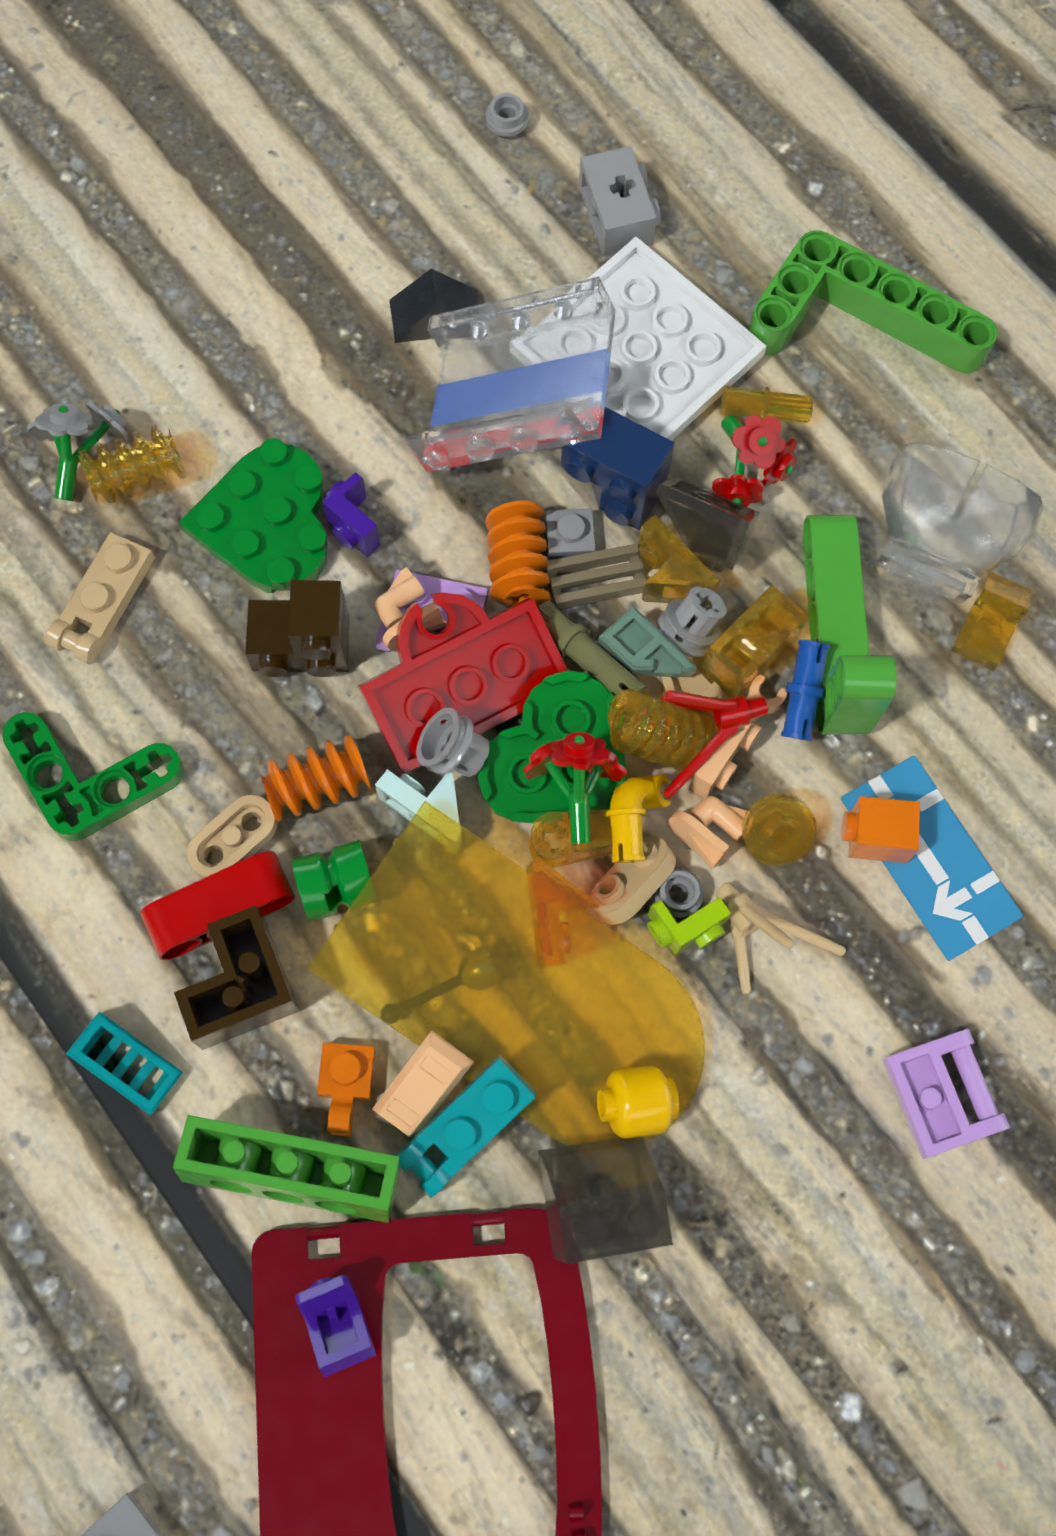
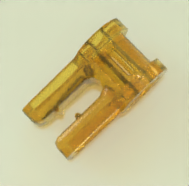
M609 809L590 810L591 843L571 844L569 812H550L541 815L534 822L531 829L529 852L532 859L538 865L545 868H556L612 855L611 820L606 818V811H609ZM546 833H553L555 840L560 841L559 848H551L549 841L544 840Z

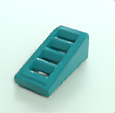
M100 1011L66 1053L74 1061L149 1115L153 1114L183 1074L181 1070ZM106 1030L113 1035V1038L96 1060L93 1061L86 1055ZM123 1042L130 1049L113 1072L110 1073L103 1066ZM141 1055L147 1061L129 1085H126L120 1078L136 1057ZM158 1067L164 1073L144 1098L137 1090L152 1070Z

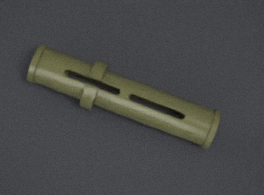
M546 601L538 606L550 618V621L545 618L543 620L563 658L574 660L591 677L600 681L628 712L636 711L642 706L629 691L631 690L635 695H639L646 701L650 695V688L638 680L598 643L591 639L589 629L581 623L574 624L552 601Z

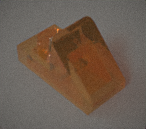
M531 861L526 865L538 968L566 964L564 954L572 953V939L568 922L560 923L559 914L593 910L599 907V904L544 861Z

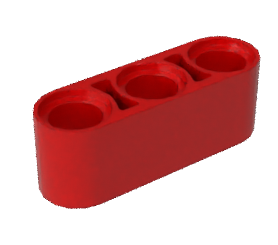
M265 851L250 856L153 901L140 911V915L159 959L170 960L212 942L207 924L255 905L264 917L289 905L295 899V894L274 851Z

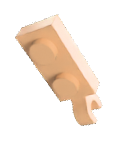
M758 675L752 681L747 697H745L746 700L762 697L759 690L765 679L763 675ZM781 688L775 698H765L768 714H772L781 708L787 695L786 689ZM757 718L750 719L749 725L739 726L738 732L727 739L698 769L690 786L691 791L705 798L710 794L714 786L721 790L725 788L738 766L731 762L732 758L740 747L748 751L763 726L756 723Z

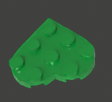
M277 438L265 440L260 447L253 449L242 457L179 521V525L184 533L249 584L266 593H272V590H289L291 580H316L327 563L326 552L328 542L322 523L315 516L323 502L322 491L324 483L318 464L307 452L293 445L285 444Z
M563 671L547 676L531 690L523 706L522 724L503 730L489 742V754L482 768L478 771V783L483 799L496 815L512 822L529 824L570 820L569 801L551 774L538 775L534 779L528 780L523 772L524 768L531 763L529 760L530 755L539 746L556 740H564L568 734L584 732L592 735L594 738L604 740L605 749L614 753L619 759L618 763L626 768L620 713L614 695L611 692L609 693L600 681L589 677L590 675L585 672ZM572 765L566 767L558 766L574 789V768ZM585 769V782H586V780H587V778H588V776H589V774H590L586 769ZM627 774L620 782L613 781L608 777L599 778L589 799L590 818L606 816V811L610 809L615 788L627 780Z

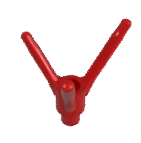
M667 691L660 699L662 705L711 711L719 732L664 790V796L669 799L682 788L727 739L738 732L739 726L749 725L750 719L767 716L768 707L765 698L758 697L746 700L745 696L742 695L727 699H717L685 692Z

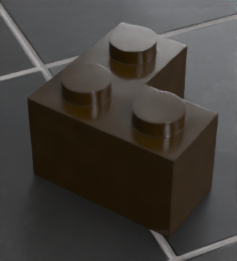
M291 580L290 600H248L245 655L253 672H258L267 677H282L287 672H307V674L314 677H331L336 672H348L350 618L341 581Z
M256 905L207 924L224 973L174 992L192 1043L204 1050L299 1011L267 922Z

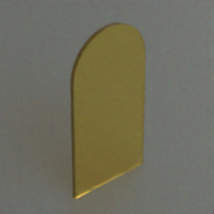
M426 801L421 805L400 837L394 840L391 850L342 920L334 925V931L307 968L418 1046L421 1045L431 1030L474 1061L463 1076L470 1082L501 1055L536 1091V1098L518 1115L557 1141L577 1149L592 1152L624 1151L641 1146L661 1135L623 1139L613 1132L609 1122L601 1121L597 1110V1093L599 1090L605 1089L607 1078L614 1070L655 1066L664 1073L665 1077L673 1079L678 1091L679 1112L677 1118L671 1120L668 1129L682 1116L686 1109L690 1108L691 1101L701 1080L705 1059L703 1026L695 1003L681 981L656 959Z

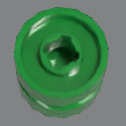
M360 839L333 847L331 855L328 857L315 852L291 860L301 901L309 922L336 915L339 905L345 904L352 910L378 902Z

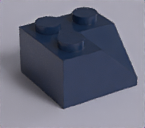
M591 399L582 413L604 409L603 423L570 430L562 443L561 467L565 468L574 479L584 483L591 482L599 509L611 521L622 526L630 525L640 530L666 488L675 442Z

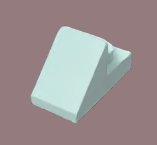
M387 769L375 784L378 798L457 855L462 849L453 770L446 773L426 798L424 796L426 793L425 788L407 774H402L399 778Z

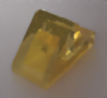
M656 515L641 526L638 541L639 553L648 566L655 570L660 569L645 582L642 594L643 601L669 603L674 599H684L691 588L695 586L709 588L715 593L717 592L720 580ZM708 600L707 603L705 604V606H707L708 604H710L711 601Z
M988 571L950 651L994 671L1003 657L1016 626L1028 612L1032 590Z

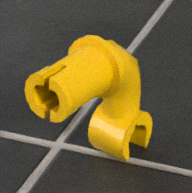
M666 775L631 777L615 788L610 809L606 811V818L611 820L612 863L645 861L642 817L646 816V809L663 808L670 805L671 801L664 800L660 793L661 785L670 783Z

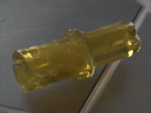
M726 385L723 390L720 415L748 417L749 415L756 414L761 419L766 416H773L781 421L807 423L812 416L813 398L808 395L770 392L769 386H766L765 391L735 388Z

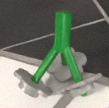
M88 401L85 404L90 411V414L82 413L81 408L69 403H58L45 408L43 413L35 418V422L27 426L28 433L34 435L36 440L43 441L51 438L55 441L59 454L54 498L73 501L78 463L107 431L115 437H119L125 443L128 442V433L123 429L126 421L120 416V412L117 409H112L106 404L99 409ZM93 416L100 424L72 454L71 435L85 434L88 431V425L92 422Z

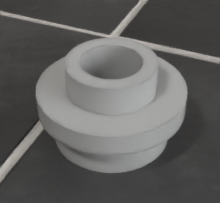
M503 93L493 98L487 107L486 124L496 135L503 137L515 136L526 128L528 124V110L518 96L511 93Z
M674 869L672 874L653 894L654 902L661 900L674 919H684L697 912L704 897L703 886L700 880L693 873L684 869ZM674 887L682 888L686 892L687 899L681 903L674 902L669 896V890Z

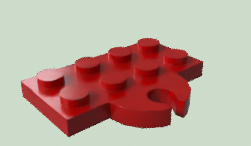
M444 592L431 594L433 604L441 607L447 615L445 628L437 634H431L423 627V610L418 603H413L406 610L397 627L395 644L400 664L357 686L401 773L406 774L421 766L416 754L418 740L427 722L443 708H453L459 715H466L472 720L473 732L480 735L522 713L523 706L531 690L547 676L568 671L533 598H527L489 618L479 604L463 595Z

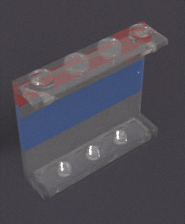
M600 276L430 316L428 332L443 354L430 430L424 431L422 434L408 436L406 443L426 472L601 438L616 309Z

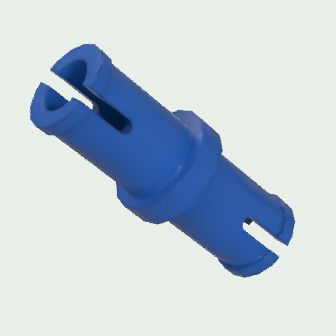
M799 640L792 683L787 682L785 691L790 693L781 736L812 742L819 699H824L826 691L821 686L830 645L810 640Z

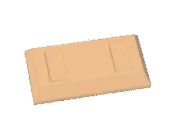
M431 1030L373 1106L372 1110L412 1139L427 1124L474 1061Z

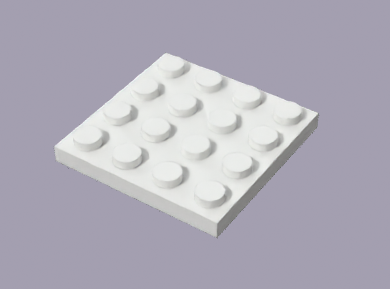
M635 237L511 345V355L526 369H532L611 351L606 394L565 403L578 414H581L592 399L672 441L764 356L767 346L639 238Z

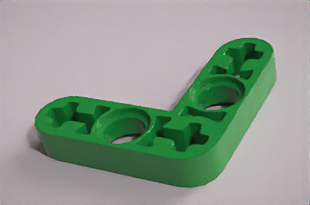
M29 712L16 714L6 722L3 728L2 737L4 744L46 821L61 838L68 841H79L87 838L176 787L184 775V766L178 753L167 744L154 743L80 783L52 731L38 715ZM30 728L34 732L33 739L43 753L34 756L32 751L21 741L23 739L21 731ZM158 758H161L164 763H168L166 765L168 773L162 777H159L156 772H152L154 770L152 762ZM49 765L60 766L63 773L57 785L51 788L38 786L37 777L40 770ZM136 770L147 787L140 790L139 784L130 772ZM116 780L127 782L129 794L126 799L117 804H110L104 801L103 793L109 783ZM66 797L71 806L77 812H80L77 815L79 823L76 826L71 827L67 822H63L67 816L63 807L57 801L58 799Z

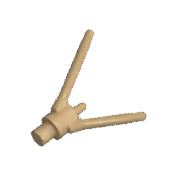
M730 882L722 885L715 893L716 897H720L731 912L729 917L731 921L730 929L734 939L738 975L743 994L751 992L745 937L758 928L788 949L794 946V941L783 931L839 956H843L846 953L845 947L767 911L756 904L747 893L740 894Z

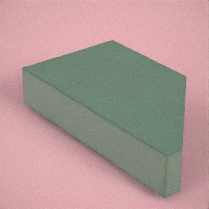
M634 606L604 631L598 639V644L634 676L691 677L697 668Z

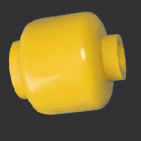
M655 1066L617 1069L609 1074L605 1089L599 1090L597 1093L598 1114L602 1122H609L613 1132L620 1138L628 1139L659 1135L666 1132L671 1120L676 1119L678 1116V1091L673 1079L665 1077L664 1073Z

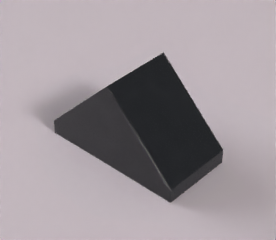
M434 269L428 270L389 300L395 343L483 333L477 289Z

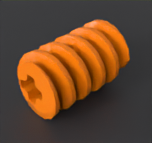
M528 500L504 503L491 510L485 519L489 531L487 534V543L490 548L488 560L491 565L489 578L492 582L490 595L495 602L506 607H511L527 598H533L538 607L551 599L550 593L541 589L547 586L550 580L548 574L541 571L548 566V559L540 554L546 550L547 542L540 537L546 531V526L543 521L539 520L545 512L538 503Z
M350 735L344 736L342 752H339L331 741L325 742L323 758H320L312 747L306 748L304 764H301L293 753L287 754L285 770H282L274 759H270L267 764V775L262 776L261 774L265 792L277 823L283 821L285 805L297 817L302 815L304 799L316 811L321 809L323 793L335 805L340 802L342 787L348 791L353 799L359 796V782L363 781L371 790L357 743Z

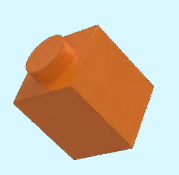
M859 796L850 812H844L842 819L841 838L842 841L849 842L848 858L908 863L919 850L920 802Z

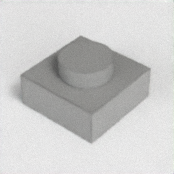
M592 508L546 510L548 560L595 551Z

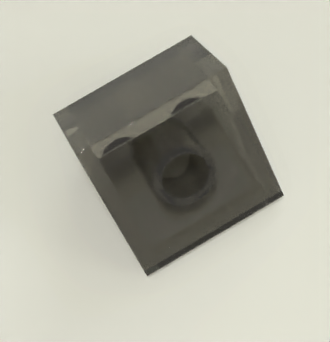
M615 1137L538 1150L553 1257L555 1260L571 1264L673 1245L664 1187L643 1137L628 1139Z

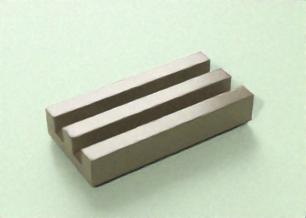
M637 543L548 560V566L545 568L550 580L549 585L553 602L558 609L647 592L648 588L647 579L643 575L642 560L639 559ZM622 562H628V563H623V564H618V565H613V566H608V567H603V568H598V569H593V570H588V571H582V570H587V569H592V568H597V567H602V566H607V565H612V564H617V563H622ZM576 571H582V572H577V573H572V574H567V575L558 576V575H561V574H566V573H571V572H576ZM627 575L633 576L632 580L566 593L561 592V588L586 583L594 584L604 582L606 579Z

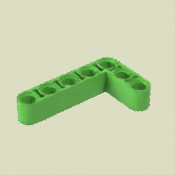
M821 230L807 232L799 239L756 303L749 331L767 346L764 355L779 353L786 346L818 297L962 373H972L982 367L998 335L996 325L986 315ZM766 324H771V325H774L775 327H770V326H767Z
M806 515L803 525V552L811 641L820 642V644L826 643L830 645L821 688L826 689L824 699H819L816 712L818 730L821 735L870 734L894 699L897 673L895 660L892 655H869L857 520L855 515Z

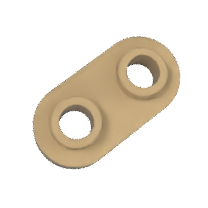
M257 795L239 797L191 839L187 848V860L193 871L203 879L253 856L267 844L277 830V822L269 802ZM253 817L261 819V825L258 829L254 831L244 829L248 819ZM215 850L222 851L224 856L221 862L214 865L207 863L208 855Z
M656 836L642 838L645 861L615 863L596 883L590 894L589 902L591 908L604 923L617 925L631 919L672 874L676 865V857L662 838Z

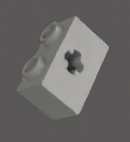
M627 146L580 157L579 188L602 255L616 254L635 237L639 238L647 246L653 245L655 226L661 223L660 209L657 200L649 198L646 169L642 162L637 163L632 147Z

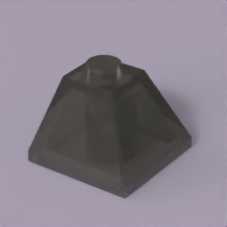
M676 476L660 483L656 494L688 551L699 556L697 562L717 572H723L725 567L733 570L741 558L760 512Z

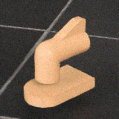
M407 567L400 571L389 590L380 595L374 602L376 614L388 629L382 641L392 651L397 650L395 645L397 627L403 617L400 609L425 594L421 584ZM431 602L422 608V624L426 631L429 632L446 626V621L440 614L437 605Z
M707 796L690 813L684 811L675 812L669 819L668 824L673 834L697 853L708 867L712 869L720 862L729 845L710 831L707 826L713 822L737 841L755 821L757 816L751 811L726 805L715 796Z

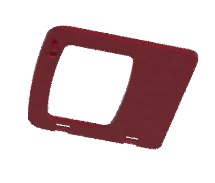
M522 1208L392 1219L389 1223L369 1221L274 1229L263 1232L257 1237L252 1247L251 1257L260 1536H398L393 1513L384 1416L383 1310L386 1275L390 1268L400 1263L516 1253L524 1254L533 1263L541 1300L548 1349L556 1447L557 1503L555 1536H602L601 1454L591 1340L574 1238L561 1218L547 1210ZM504 1224L505 1243L474 1246L473 1227ZM339 1238L340 1257L310 1260V1240ZM347 1275L359 1297L376 1356L324 1377L319 1370L306 1321L297 1307L295 1295L308 1290L314 1282L320 1279Z

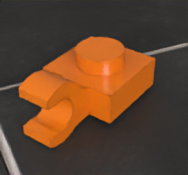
M323 1042L317 1095L319 1098L332 1099L327 1131L330 1132V1136L351 1137L355 1100L371 1101L376 1053L374 1046Z

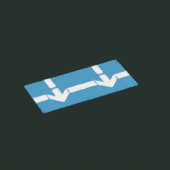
M916 756L906 759L841 797L849 812L859 796L920 802L918 852L908 863L882 862L948 961L1023 917L1022 912Z

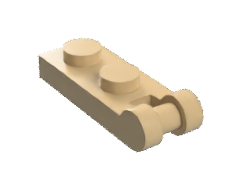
M110 532L59 619L54 620L49 626L45 635V644L58 651L68 649L74 652L76 659L92 664L99 656L155 560L152 550ZM80 624L90 627L89 631L83 635L76 633Z

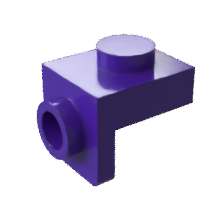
M355 472L346 481L341 480L331 487L323 501L327 522L333 527L332 532L339 542L349 550L356 547L368 558L380 546L377 524L357 508L365 501L367 496L364 479Z
M347 1275L320 1279L314 1282L308 1290L295 1295L297 1307L306 1321L319 1370L324 1377L376 1356L359 1297Z

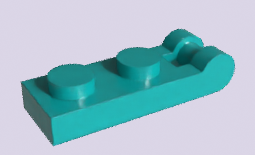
M499 1055L395 1155L400 1156V1168L403 1171L410 1169L421 1180L419 1187L429 1198H432L449 1182L451 1177L536 1098V1091ZM433 1143L446 1155L438 1165H435L424 1154Z

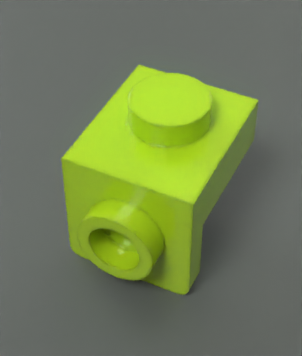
M719 897L677 924L664 903L658 900L650 907L648 916L651 921L647 923V927L661 948L664 949L669 946L674 955L677 956L695 943L701 950L726 933L722 926L727 922L731 912Z

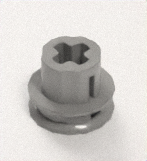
M695 586L691 588L684 599H674L668 603L666 610L660 614L657 620L658 630L684 655L703 657L710 652L712 645L718 642L721 635L719 623L726 616L727 609L723 599L709 588ZM709 600V601H711L712 603H711V605L708 607V609L706 610V609L704 608V605H705V604L707 603V601ZM689 622L693 624L691 628L687 627ZM676 635L682 638L683 641H678Z
M443 708L427 722L422 730L417 744V760L422 766L431 767L437 774H446L454 770L462 775L471 777L482 768L484 761L488 757L489 742L484 737L473 732L472 720L466 715H459L453 708Z

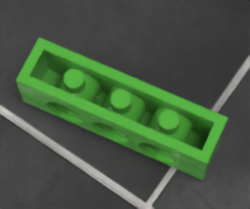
M187 1115L173 1169L181 1182L385 1223L390 1222L401 1171L400 1156L193 1115Z

